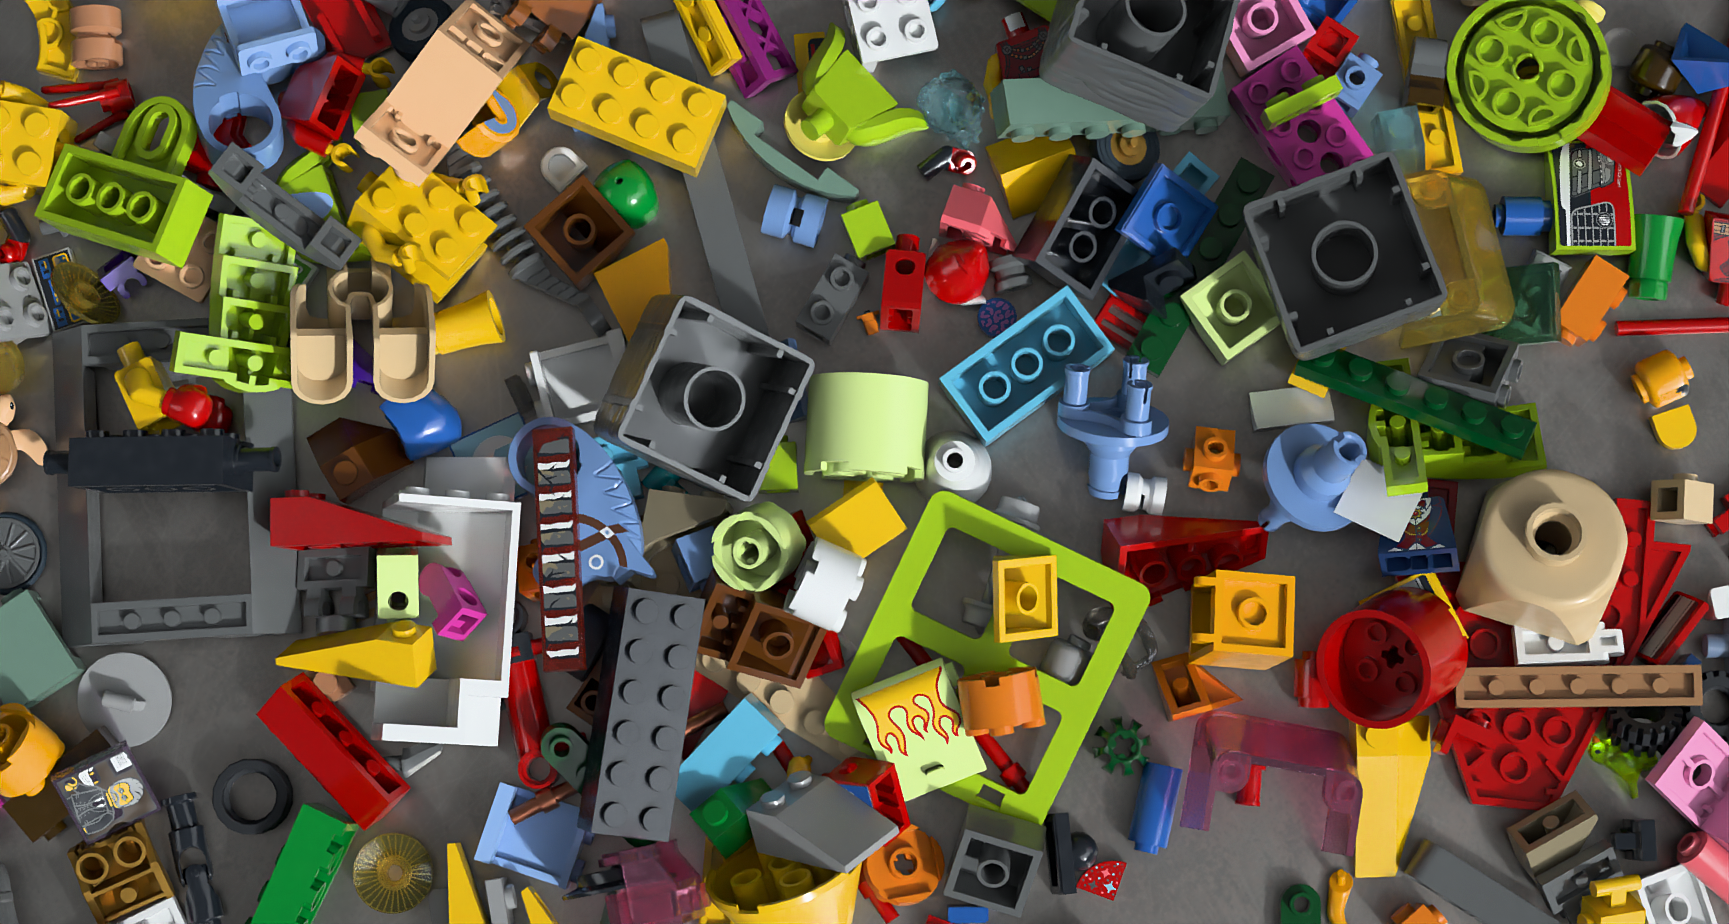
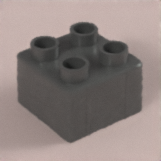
M1057 0L1040 59L1039 75L1043 81L1061 91L1104 106L1157 130L1175 132L1214 96L1223 67L1222 62L1226 47L1232 33L1235 14L1241 0Z
M1382 152L1352 163L1350 166L1315 177L1287 190L1277 191L1273 195L1249 202L1244 207L1243 216L1250 245L1289 348L1299 360L1315 359L1337 349L1386 333L1404 324H1409L1414 320L1426 317L1437 311L1443 302L1446 301L1448 294L1446 284L1422 228L1398 160L1392 152Z
M675 294L655 295L646 305L636 330L612 377L607 393L604 395L602 404L596 414L593 425L594 431L603 440L703 489L717 492L729 498L751 502L756 497L768 472L769 464L787 430L796 405L802 398L803 391L814 371L815 363L807 355L752 329L737 319L691 296Z

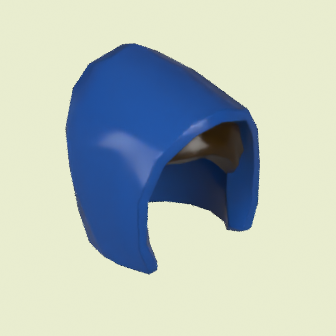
M433 389L425 397L415 402L397 403L386 400L379 406L385 414V419L399 435L398 447L400 451L406 453L407 459L410 461L439 452L458 442L462 436L461 418L457 409L444 396L438 394Z

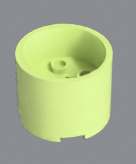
M833 372L812 375L809 379L804 474L814 475V472L822 471L823 479L839 481H867L871 477L876 482L894 481V478H900V482L903 483L923 481L929 383L912 377L879 373Z

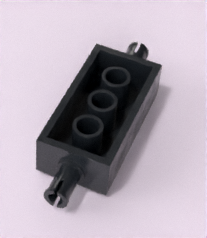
M202 428L199 434L186 433V430L162 429L161 435L148 434L146 430L133 429L123 430V435H110L109 431L87 430L85 431V437L69 438V450H46L43 456V468L46 475L68 474L69 487L101 494L253 492V472H279L282 463L279 447H254V444L240 440V434L225 433L224 429Z

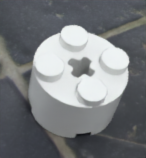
M815 537V541H812L808 546L794 575L796 578L794 589L797 591L789 589L783 610L828 631L832 630L838 633L847 616V611L844 608L848 599L855 601L862 589L864 578L861 576L867 560L856 553Z

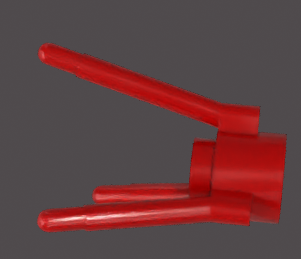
M127 78L43 86L40 89L43 94L97 90L94 93L49 102L48 108H65L100 101L104 113L112 112V115L75 136V143H80L116 122L126 120L129 117L128 110L136 108L134 94Z

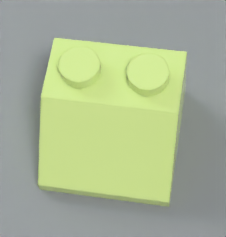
M1245 250L1180 296L1196 331L1221 366L1280 325L1262 274Z

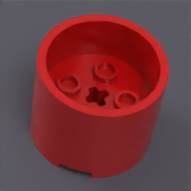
M1395 587L1392 590L1376 595L1331 623L1319 642L1316 667L1322 690L1333 707L1344 717L1358 725L1373 729H1389L1408 722L1451 692L1460 682L1468 661L1467 637L1462 635L1458 623L1449 612L1451 607L1441 598L1426 590L1415 587Z

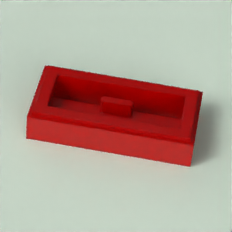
M1110 293L1094 321L1110 342L1128 352L1133 343L1107 328L1101 322L1104 319L1135 339L1139 330L1108 312L1112 306L1141 325H1144L1148 316Z

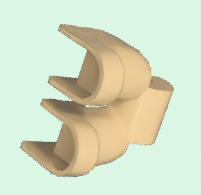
M373 258L370 259V268H347V262L340 271L326 266L328 319L316 318L308 314L306 309V284L298 283L292 287L290 292L291 385L294 393L300 399L312 404L324 405L343 399L351 391L353 384V330L351 320L371 319L373 383L375 390L382 398L391 402L409 403L425 397L432 390L435 381L436 328L432 292L428 284L422 282L414 283V307L412 313L398 318H393L391 267L388 264L377 262Z

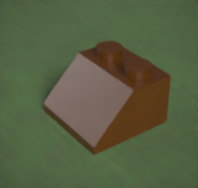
M584 174L524 225L528 234L580 291L596 279L593 273L611 265L636 234Z

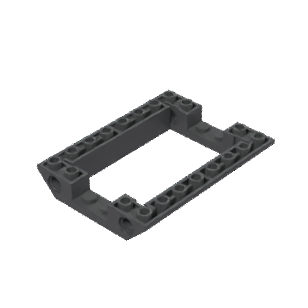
M209 318L81 325L53 333L56 451L69 450V438L85 437V431L97 430L95 371L90 369L91 367H105L109 370L124 368L117 350L135 341L140 343L146 357L151 356L160 362H170L175 330L209 335ZM290 333L286 347L290 346ZM280 387L278 390L269 392L243 393L245 442L254 444V447H279L282 455L279 472H253V492H247L251 594L103 603L99 493L69 487L68 474H57L62 639L68 648L141 644L144 641L207 637L238 638L302 634L301 591L297 590L298 551L270 546V498L285 497L286 490H296L292 389Z

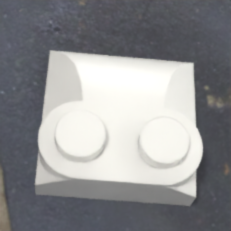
M1680 863L1640 877L1642 882L1641 889L1630 891L1635 899L1646 909L1645 924H1717L1704 884Z

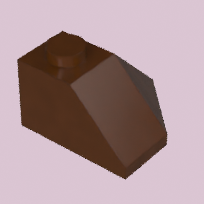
M339 417L306 438L319 468L339 501L347 505L415 464L414 461L407 459L406 453L400 451L398 447L399 436L396 431L381 426Z

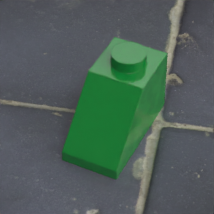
M763 778L722 787L689 815L726 860L753 837L746 809L759 801L763 794L773 790Z

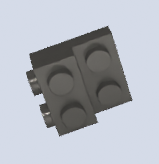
M1442 324L1417 378L1491 406L1506 409L1512 387L1508 384L1509 382L1517 384L1523 369V360L1518 359L1519 343Z

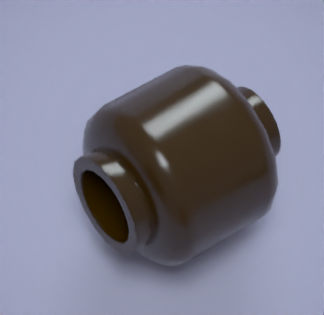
M1656 40L1653 45L1644 44L1640 48L1628 71L1630 80L1637 84L1634 92L1648 99L1658 96V94L1673 95L1676 92L1683 75L1671 60L1675 47Z

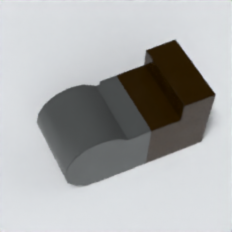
M1414 37L1409 55L1401 110L1436 115L1443 107L1445 94L1443 88L1446 71L1444 67L1448 49L1447 40Z

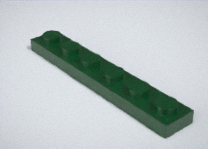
M1242 157L1214 202L1219 206L1187 258L1195 266L1197 279L1164 295L1167 319L1149 314L1126 356H1140L1139 362H1141L1142 357L1149 360L1147 373L1156 378L1162 373L1191 322L1180 296L1225 264L1245 229L1243 216L1245 205L1263 198L1275 177Z
M1337 349L1315 359L1299 360L1296 364L1294 373L1296 376L1518 460H1522L1537 425V422L1342 349Z

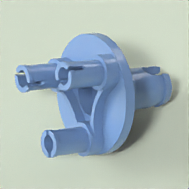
M1137 355L1125 356L1123 358L1122 386L1117 391V395L1113 397L1087 398L1090 367L1079 363L1065 365L1063 397L1058 402L1057 426L1068 436L1085 442L1088 447L1090 457L1088 468L1089 483H1087L1089 494L1096 498L1113 500L1118 499L1119 494L1124 495L1130 454L1136 447L1155 444L1168 435V417L1162 411L1150 406L1153 384L1146 380L1149 360L1145 357L1141 358V362H1139L1140 356Z
M1314 423L1292 426L1277 436L1268 447L1263 461V479L1271 500L1270 504L1258 514L1259 525L1261 526L1268 520L1270 523L1264 530L1275 532L1285 522H1293L1309 530L1327 532L1338 530L1351 523V520L1334 513V510L1348 487L1355 469L1362 460L1365 461L1367 448L1362 438L1350 431L1338 432L1330 427Z

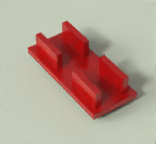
M300 0L314 27L324 35L327 52L337 51L368 59L393 46L389 33L376 8L365 0Z

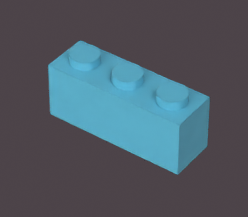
M750 693L680 765L676 797L692 812L720 788L729 786L733 781L737 784L743 783L756 769L751 762L760 753L767 757L783 741L778 734L785 725L760 700Z

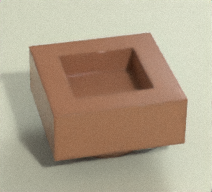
M315 671L305 673L333 704L357 688L350 677Z

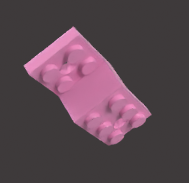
M1694 716L1645 780L1697 831H1705L1729 852V745L1704 720ZM1700 765L1701 773L1693 780V772Z

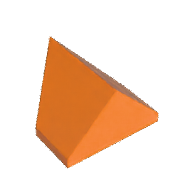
M1189 652L1151 662L1168 722L1243 701L1240 696L1201 665L1188 664Z

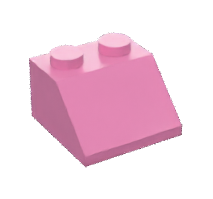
M1241 0L1235 14L1226 53L1241 78L1285 53L1295 45L1308 40L1316 34V31L1298 0Z

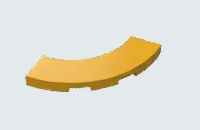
M24 0L37 21L39 57L36 70L45 75L76 83L80 69L71 65L70 43L76 39L70 33L69 10L74 7L72 1Z

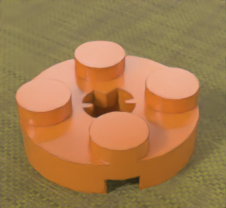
M911 824L887 847H880L863 861V872L866 882L879 901L889 902L897 906L914 905L928 898L937 888L939 881H941L945 868L943 852L938 842L932 836L929 837L925 832L919 830L920 827ZM903 854L906 861L912 860L913 869L907 870L910 875H903L900 870H896L894 862L898 861L896 855Z

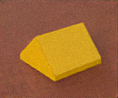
M1048 136L1035 137L1033 140L1021 143L1012 142L1011 138H1007L985 147L1012 220L1038 210L1069 154L1076 155L1074 146L1069 138L1061 141H1051Z
M873 477L806 521L815 537L862 556V558H865L908 529Z
M1057 555L993 556L994 643L1058 636Z

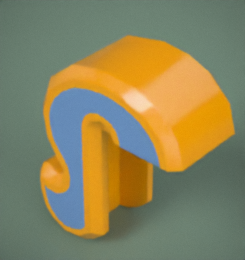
M496 88L471 121L474 128L458 139L456 143L463 151L472 156L481 158L491 156L519 134L520 118L516 107L507 96Z

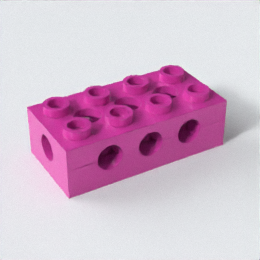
M1297 45L1233 87L1228 94V101L1289 188L1326 174L1321 169L1320 161H1331L1339 170L1374 155L1335 99L1266 131L1260 119L1262 112L1267 108L1265 103L1284 92H1287L1289 97L1303 91L1301 85L1318 76ZM1302 128L1310 130L1314 135L1315 142L1307 143L1302 141L1298 136L1297 130Z

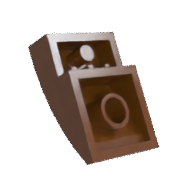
M712 568L700 595V599H705L697 653L724 660L726 669L801 689L827 630L785 612L783 608L787 595L772 588L758 592L734 589L720 578L715 568Z

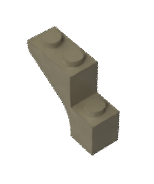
M662 486V490L649 489L642 523L644 536L643 557L649 563L660 551L673 546L676 539L713 526L715 530L724 519L733 515L734 509L728 500L724 499V495L713 491H701L700 496L685 494L686 491L675 486ZM634 574L621 587L640 589L643 576ZM596 580L601 586H620L616 581Z

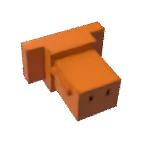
M867 310L864 311L863 315L856 316L857 320L862 319L867 335L879 332L875 316L880 314L879 310L873 312Z

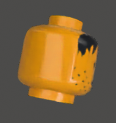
M1666 349L1637 362L1635 374L1631 375L1630 379L1643 404L1649 402L1653 407L1659 408L1686 396L1690 391L1688 380L1693 378L1694 374L1685 356L1677 358L1672 351Z

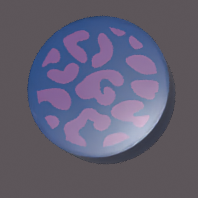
M1003 298L987 300L986 304L981 305L977 315V323L980 330L990 338L997 337L1017 321V313L1014 306Z

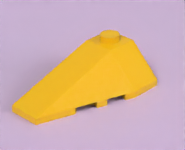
M1417 715L1408 722L1389 729L1368 728L1348 719L1355 878L1396 876L1431 756L1429 715Z

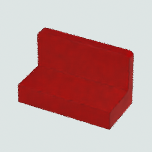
M1610 86V91L1602 111L1592 125L1577 139L1640 177L1669 135L1672 122L1613 86Z

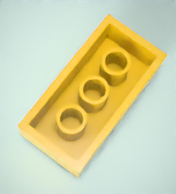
M578 36L547 109L550 118L697 178L727 105L726 95Z

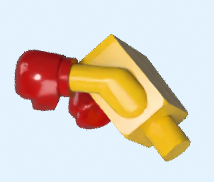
M138 341L126 344L117 350L124 368L116 371L114 377L138 430H146L148 434L161 435L162 429H176L184 425L199 433L202 428L224 429L225 433H228L232 423L233 411L225 405L224 398L208 395L207 388L200 384H184L176 389L163 364L151 356L146 357Z

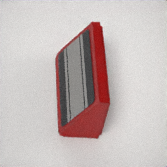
M1681 591L1673 592L1656 615L1635 657L1645 665H1666L1708 611L1709 604Z

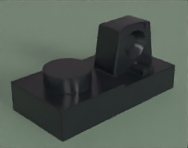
M1623 819V827L1618 828L1615 833H1610L1611 846L1613 849L1625 852V859L1657 861L1655 820Z

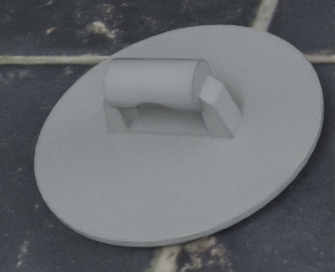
M120 652L107 655L97 660L88 668L78 687L77 707L80 718L90 733L105 725L122 747H134L148 742L163 729L171 712L172 693L166 676L154 662L135 653Z

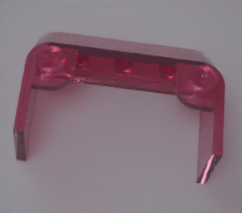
M1210 710L1199 717L1195 727L1180 827L1209 831L1215 791L1234 793L1241 790L1248 782L1251 764L1323 776L1322 798L1328 807L1321 851L1354 856L1363 788L1349 742L1344 735L1336 731L1223 710Z

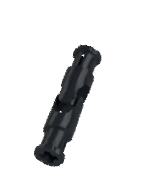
M191 792L160 800L161 806L166 807L171 831L168 833L178 880L183 888H185V885L188 886L184 904L188 924H222L221 917L224 916L220 897L208 883L209 876L210 880L213 881L214 871L204 825L199 824L194 805L197 794L196 792ZM188 848H198L205 855L207 866L206 864H193L188 868L181 869V855Z

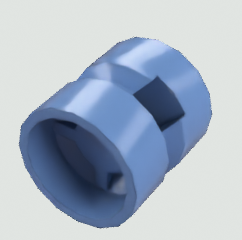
M775 184L766 206L761 233L780 239L788 234L791 235L794 243L814 248L823 225L828 199L809 193L803 197H798L795 189ZM796 208L804 210L800 226L792 224Z

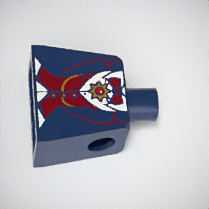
M1423 492L1399 542L1380 534L1378 557L1382 577L1460 571L1456 541L1444 498L1440 496L1428 497V492Z

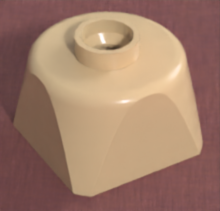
M1541 469L1526 472L1486 490L1455 594L1458 603L1464 611L1512 626L1525 628L1573 645H1580L1593 637L1610 600L1627 551V531L1618 507L1611 497L1591 480L1557 469ZM1536 540L1551 543L1558 549L1561 555H1551L1543 551L1536 544Z

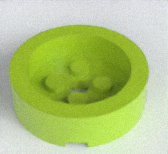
M1488 0L1474 10L1463 22L1451 44L1447 61V81L1451 96L1457 110L1476 134L1492 145L1519 153H1538L1553 150L1566 145L1583 134L1602 111L1610 91L1612 79L1611 58L1603 34L1592 16L1573 0ZM1524 59L1536 60L1539 63L1538 75L1531 79H1521L1517 75L1518 64Z

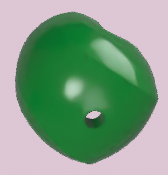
M629 159L615 162L606 167L594 181V187L633 230L647 225L656 216L659 210V200L654 184L648 173L636 162Z

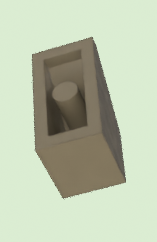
M1574 790L1506 830L1517 860L1536 883V876L1580 852L1598 821V817L1581 795Z

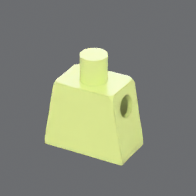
M418 547L378 548V619H387V623L419 618ZM397 591L405 593L406 601L403 603L393 602L392 593Z

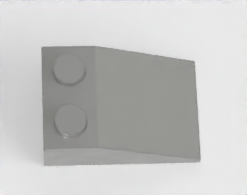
M797 771L790 774L785 782L773 791L763 794L759 801L746 809L758 853L845 874L899 833L898 826L838 783L829 777L811 774L809 771Z

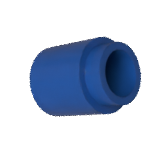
M1502 196L1499 204L1493 205L1492 225L1494 228H1499L1501 236H1540L1541 232H1550L1552 227V203L1550 200H1542L1540 196Z

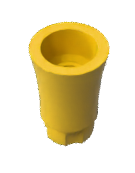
M486 290L469 300L447 309L434 312L436 328L435 355L439 353L445 355L480 345L503 343L506 340L501 315L490 290Z

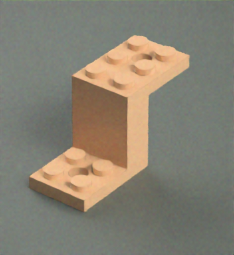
M465 0L436 30L386 100L363 123L354 135V138L361 143L362 148L368 154L380 157L392 166L394 172L401 179L413 182L420 187L453 147L502 80L531 46L530 43L493 14L489 13L488 10L475 0Z

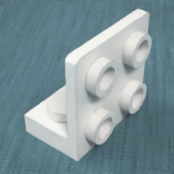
M842 0L854 56L869 73L875 71L877 62L937 49L938 40L928 0Z

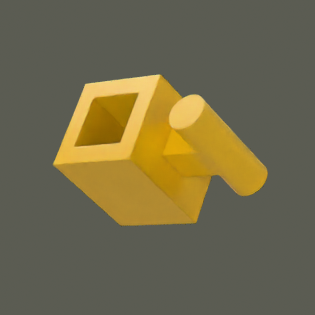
M1638 874L1591 881L1589 884L1591 895L1582 896L1581 913L1577 917V924H1645L1646 909L1630 893V891L1641 889L1642 882Z

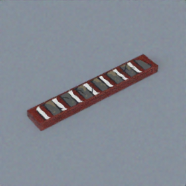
M572 426L532 430L543 671L545 673L586 670L575 429Z

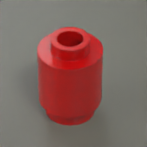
M1302 651V658L1294 659V697H1298L1297 707L1330 708V701L1324 694L1318 679L1316 667L1317 651Z

